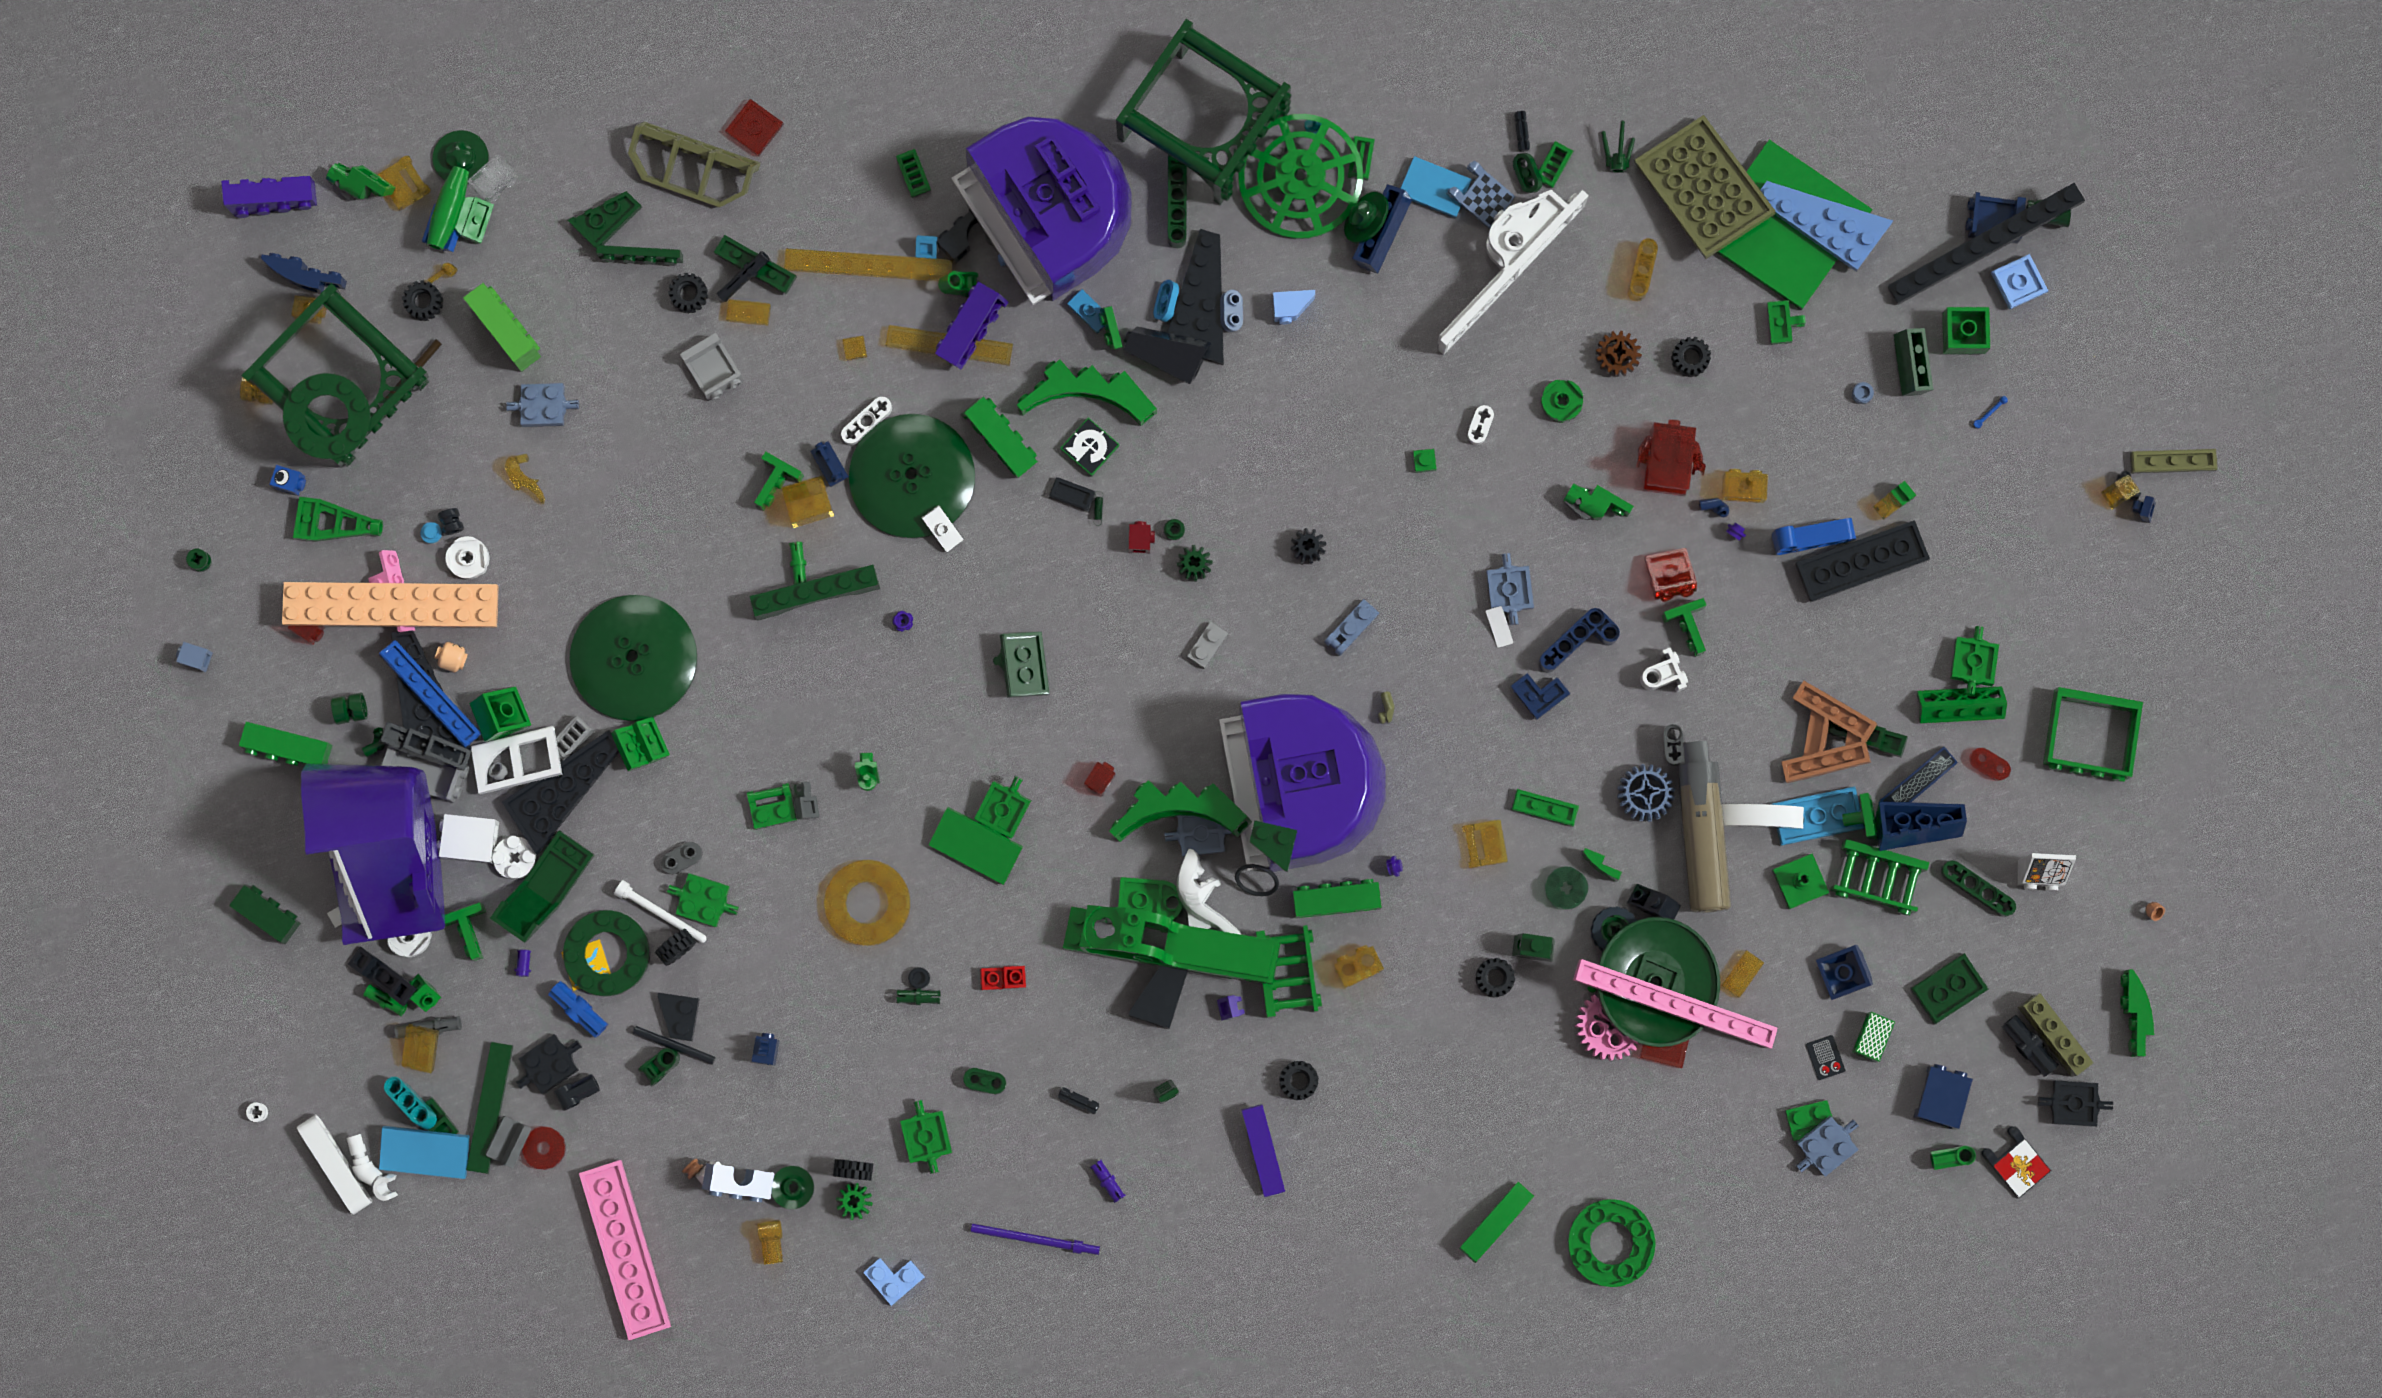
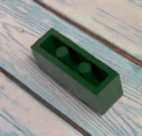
M1925 328L1905 329L1893 334L1902 396L1922 395L1934 390Z
M244 885L229 906L277 941L286 944L301 924L296 920L298 916L288 909L286 911L280 909V903L272 897L266 899L262 896L263 891L255 885L251 887Z

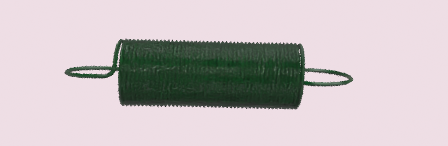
M1095 493L1094 520H1101L1102 523L1103 497H1096Z

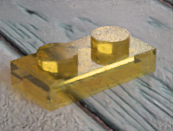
M729 299L726 320L727 322L768 326L771 304Z
M1746 950L1721 986L1740 998L1764 962Z

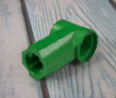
M1961 1145L1930 1151V1158L1933 1170L1970 1165L1975 1161L1976 1153L1972 1147ZM1963 1149H1966L1970 1154L1969 1159L1965 1162L1959 1157V1153Z

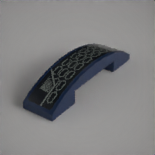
M1942 747L1879 801L1911 803L1958 762L1945 747Z

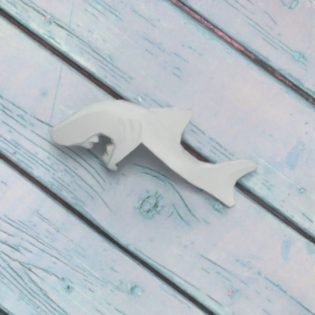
M1188 849L1177 875L1176 888L1178 897L1187 911L1189 926L1204 929L1214 928L1217 931L1241 934L1225 917L1205 903L1213 889L1219 887L1221 883L1219 879L1211 877L1199 885L1196 879L1200 878V875L1205 870L1201 866L1200 857L1193 849Z

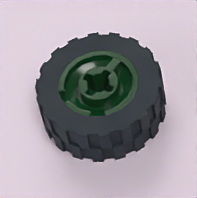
M1618 906L1602 910L1592 921L1590 930L1592 933L1591 938L1594 940L1593 943L1599 947V950L1603 951L1607 943L1614 936L1611 934L1612 927H1617L1618 930H1621L1626 925L1637 921V919L1627 909H1622Z

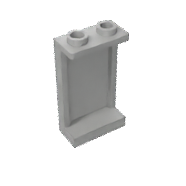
M389 746L381 765L414 767L423 770L426 774L429 794L453 803L455 799L460 797L462 779L467 777L469 771L467 765L465 770L462 771L416 756L407 757L405 752Z

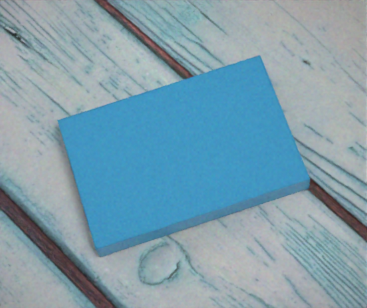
M1414 156L1401 189L1406 190L1413 202L1456 218L1461 204L1450 198L1447 192L1450 188L1457 187L1464 195L1472 179Z

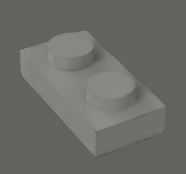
M1210 622L1187 658L1205 669L1228 636V633Z

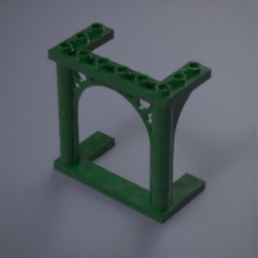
M1185 19L1117 117V138L1125 142L1132 131L1200 176L1213 190L1214 201L1221 205L1224 200L1227 202L1233 193V175L1235 172L1239 173L1245 165L1244 159L1246 156L1253 154L1257 147L1255 144L1257 140L1264 138L1269 130L1267 128L1268 124L1271 121L1275 122L1277 118L1287 116L1291 109L1290 98L1292 96L1290 94L1291 86L1286 82L1280 85L1193 29V22ZM1189 49L1231 75L1241 85L1247 98L1248 114L1244 126L1233 139L1220 146L1202 148L1187 144L1137 112L1174 56L1182 59ZM1251 88L1256 92L1253 95L1250 93ZM1257 98H1265L1268 102L1262 108H1257L1252 103ZM1255 112L1262 113L1256 116V120L1252 118ZM1243 131H1248V135H1243ZM1234 145L1237 149L1234 148V155L1232 156L1229 148ZM1219 151L1227 154L1228 161L1224 165L1219 164L1216 159ZM1207 153L1212 154V162L1209 161V157H1205L1204 155Z
M331 283L241 376L251 385L257 386L283 410L290 391L265 367L324 307L371 349L379 363L381 371L380 388L376 398L370 405V409L375 407L377 410L375 413L371 412L368 436L371 432L375 434L383 426L381 421L386 416L391 418L398 410L396 406L401 401L405 403L413 395L410 392L411 390L415 392L419 389L421 391L429 383V375L421 366H416L345 300L339 290ZM389 364L391 369L394 367L396 370L386 372L385 366ZM394 375L400 377L402 382L399 386L391 387L386 384V379ZM385 390L395 392L394 394H388L387 396L389 398L383 397V393ZM308 407L305 413L309 429L322 437H333L339 434L341 425L348 422V418L331 419L320 416ZM331 423L336 425L334 435L330 432L332 429L327 427ZM365 438L358 449H361L367 443V438ZM353 451L344 457L332 460L340 467L344 465L348 467L355 460L356 457L353 455L356 452Z

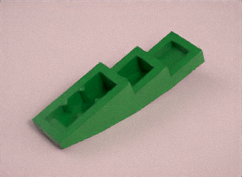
M1517 1182L1459 1249L1476 1263L1532 1200L1534 1195L1520 1182Z

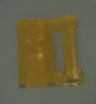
M410 156L402 157L397 163L377 174L396 187L390 197L399 211L431 191L413 167V161ZM404 168L418 188L417 191L412 192L401 175L400 171Z
M1501 820L1462 826L1463 833L1466 834L1470 869L1508 862ZM1480 830L1485 859L1481 860L1478 858L1474 831Z

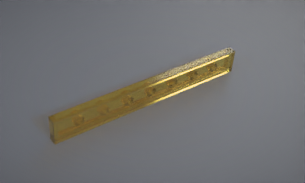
M786 248L784 269L799 272L939 281L941 277L952 272L953 261Z

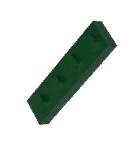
M726 235L723 236L714 251L715 255L741 270L746 262H750L758 255V253ZM769 261L758 271V275L755 278L786 295L797 277L795 274Z
M597 245L596 249L599 259H602L604 262H614L615 259L622 260L625 263L643 261V263L651 265L656 264V262H664L665 265L670 266L683 263V254L678 249Z

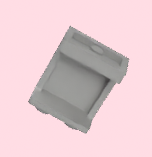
M716 333L680 354L708 401L710 399H718L725 390L738 387L741 381L744 380Z

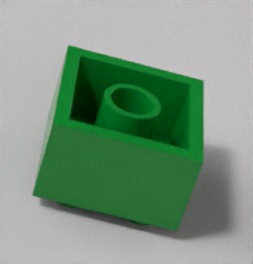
M1947 307L1942 313L1943 354H1986L1990 349L1989 307Z

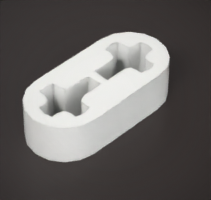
M1483 405L1475 411L1467 434L1469 442L1473 445L1482 444L1487 437L1494 417L1491 407ZM1487 411V416L1490 418H1485L1482 424L1480 423L1481 415L1478 413ZM1477 427L1482 428L1480 431V435L1483 437H1479L1478 440H1475L1474 435L1471 433H1475Z

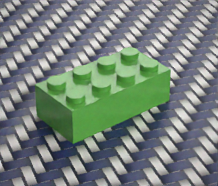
M482 283L463 297L521 372L541 357L538 353L540 347L530 334L525 336L528 332L517 318L513 320L514 314L502 302L503 300L492 286L487 288Z

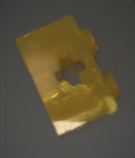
M1729 469L1723 475L1722 501L1764 503L1767 499L1768 474H1762L1760 470H1751L1750 473H1743L1740 469ZM1743 481L1746 482L1747 489H1744V485H1741Z

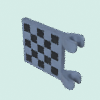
M1473 161L1469 163L1467 169L1478 176L1464 195L1457 187L1450 188L1447 195L1461 204L1490 229L1495 221L1494 217L1499 211H1505L1516 196L1487 173L1478 162Z

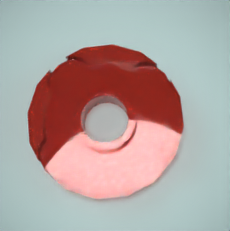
M543 1126L530 1132L522 1148V1153L527 1163L536 1169L543 1170L557 1166L564 1158L566 1152L565 1140L560 1132L552 1127ZM542 1142H547L550 1149L547 1154L543 1155L539 1152L538 1147Z

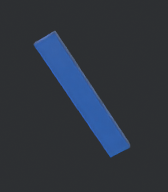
M396 640L379 652V656L464 748L481 736V732Z

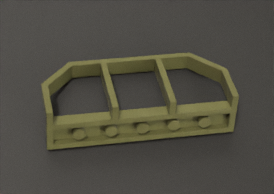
M645 121L635 126L628 155L642 180L719 208L747 194L752 175L760 167V162ZM640 134L645 139H657L662 141L661 144L672 147L663 180L649 176L636 153ZM679 147L684 153L693 154L694 152L699 154L700 158L707 160L698 193L669 183ZM714 160L719 161L721 166L732 168L733 166L739 168V172L746 174L742 191L723 201L704 195Z

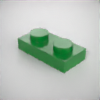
M1112 306L1100 308L1099 320L1101 325L1105 327L1104 340L1106 345L1110 346V349L1123 347Z

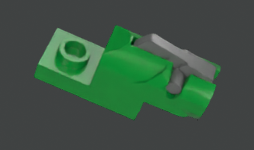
M335 163L326 175V180L348 200L368 198L371 193L380 197L392 195L396 188L363 165L355 166L351 169L341 163Z
M1573 483L1563 500L1566 506L1584 520L1589 518L1601 520L1609 507L1612 508V512L1616 515L1628 517L1634 507L1599 485L1596 486L1591 494L1589 489Z

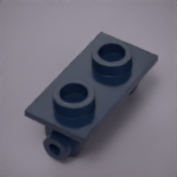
M829 441L824 444L822 442L816 444L815 449L810 451L830 487L849 477Z

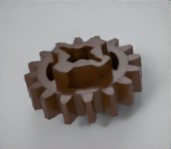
M1612 331L1610 338L1604 335V342L1599 341L1598 346L1600 348L1596 349L1595 353L1600 356L1597 357L1596 362H1602L1600 369L1606 367V374L1613 371L1614 377H1617L1618 373L1621 372L1624 377L1627 374V370L1632 373L1634 371L1633 366L1638 367L1639 361L1636 359L1642 357V354L1637 353L1641 346H1635L1636 338L1633 340L1629 339L1630 333L1623 336V331H1620L1619 335ZM1616 341L1614 346L1606 348L1608 344ZM1618 347H1619V351H1620V354H1621V357H1620L1619 361H1618L1617 353H1615L1616 350L1618 349ZM1631 360L1627 365L1621 366L1624 361Z

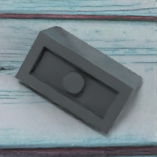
M503 1116L485 1155L513 1168L531 1132V1128Z

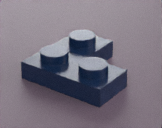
M1528 673L1510 686L1536 720L1571 694L1558 677L1540 690Z

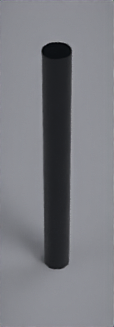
M635 1026L633 1034L706 1063L713 1065L716 1059L715 1056L641 1027Z

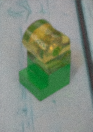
M1903 481L1876 503L1873 508L1884 520L1910 502L1916 494Z

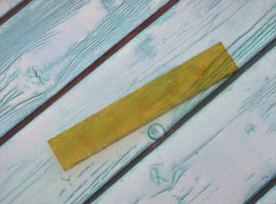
M889 325L886 347L935 354L937 344L941 339L945 338L946 333ZM985 339L976 341V349L969 360L1010 366L1013 344Z

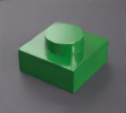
M1434 449L1413 451L1415 473L1437 470Z

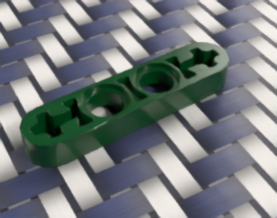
M1951 860L1942 865L1941 874L1946 880L1998 915L2007 917L2015 912L2016 903L2011 897L1959 862ZM1954 865V871L1958 874H1961L1962 871L1965 872V874L1960 877L1959 882L1956 880L1957 878H1959V876H1957L1956 874H1948L1949 870L1947 869V866L1951 867ZM1966 877H1972L1975 880V886L1972 889L1964 885ZM1984 889H1990L1993 892V898L1990 901L1982 897ZM1998 895L2001 897L1998 901L2009 903L2010 911L2006 910L2003 912V906L1999 903H1996L1995 906L1992 905L1997 900Z

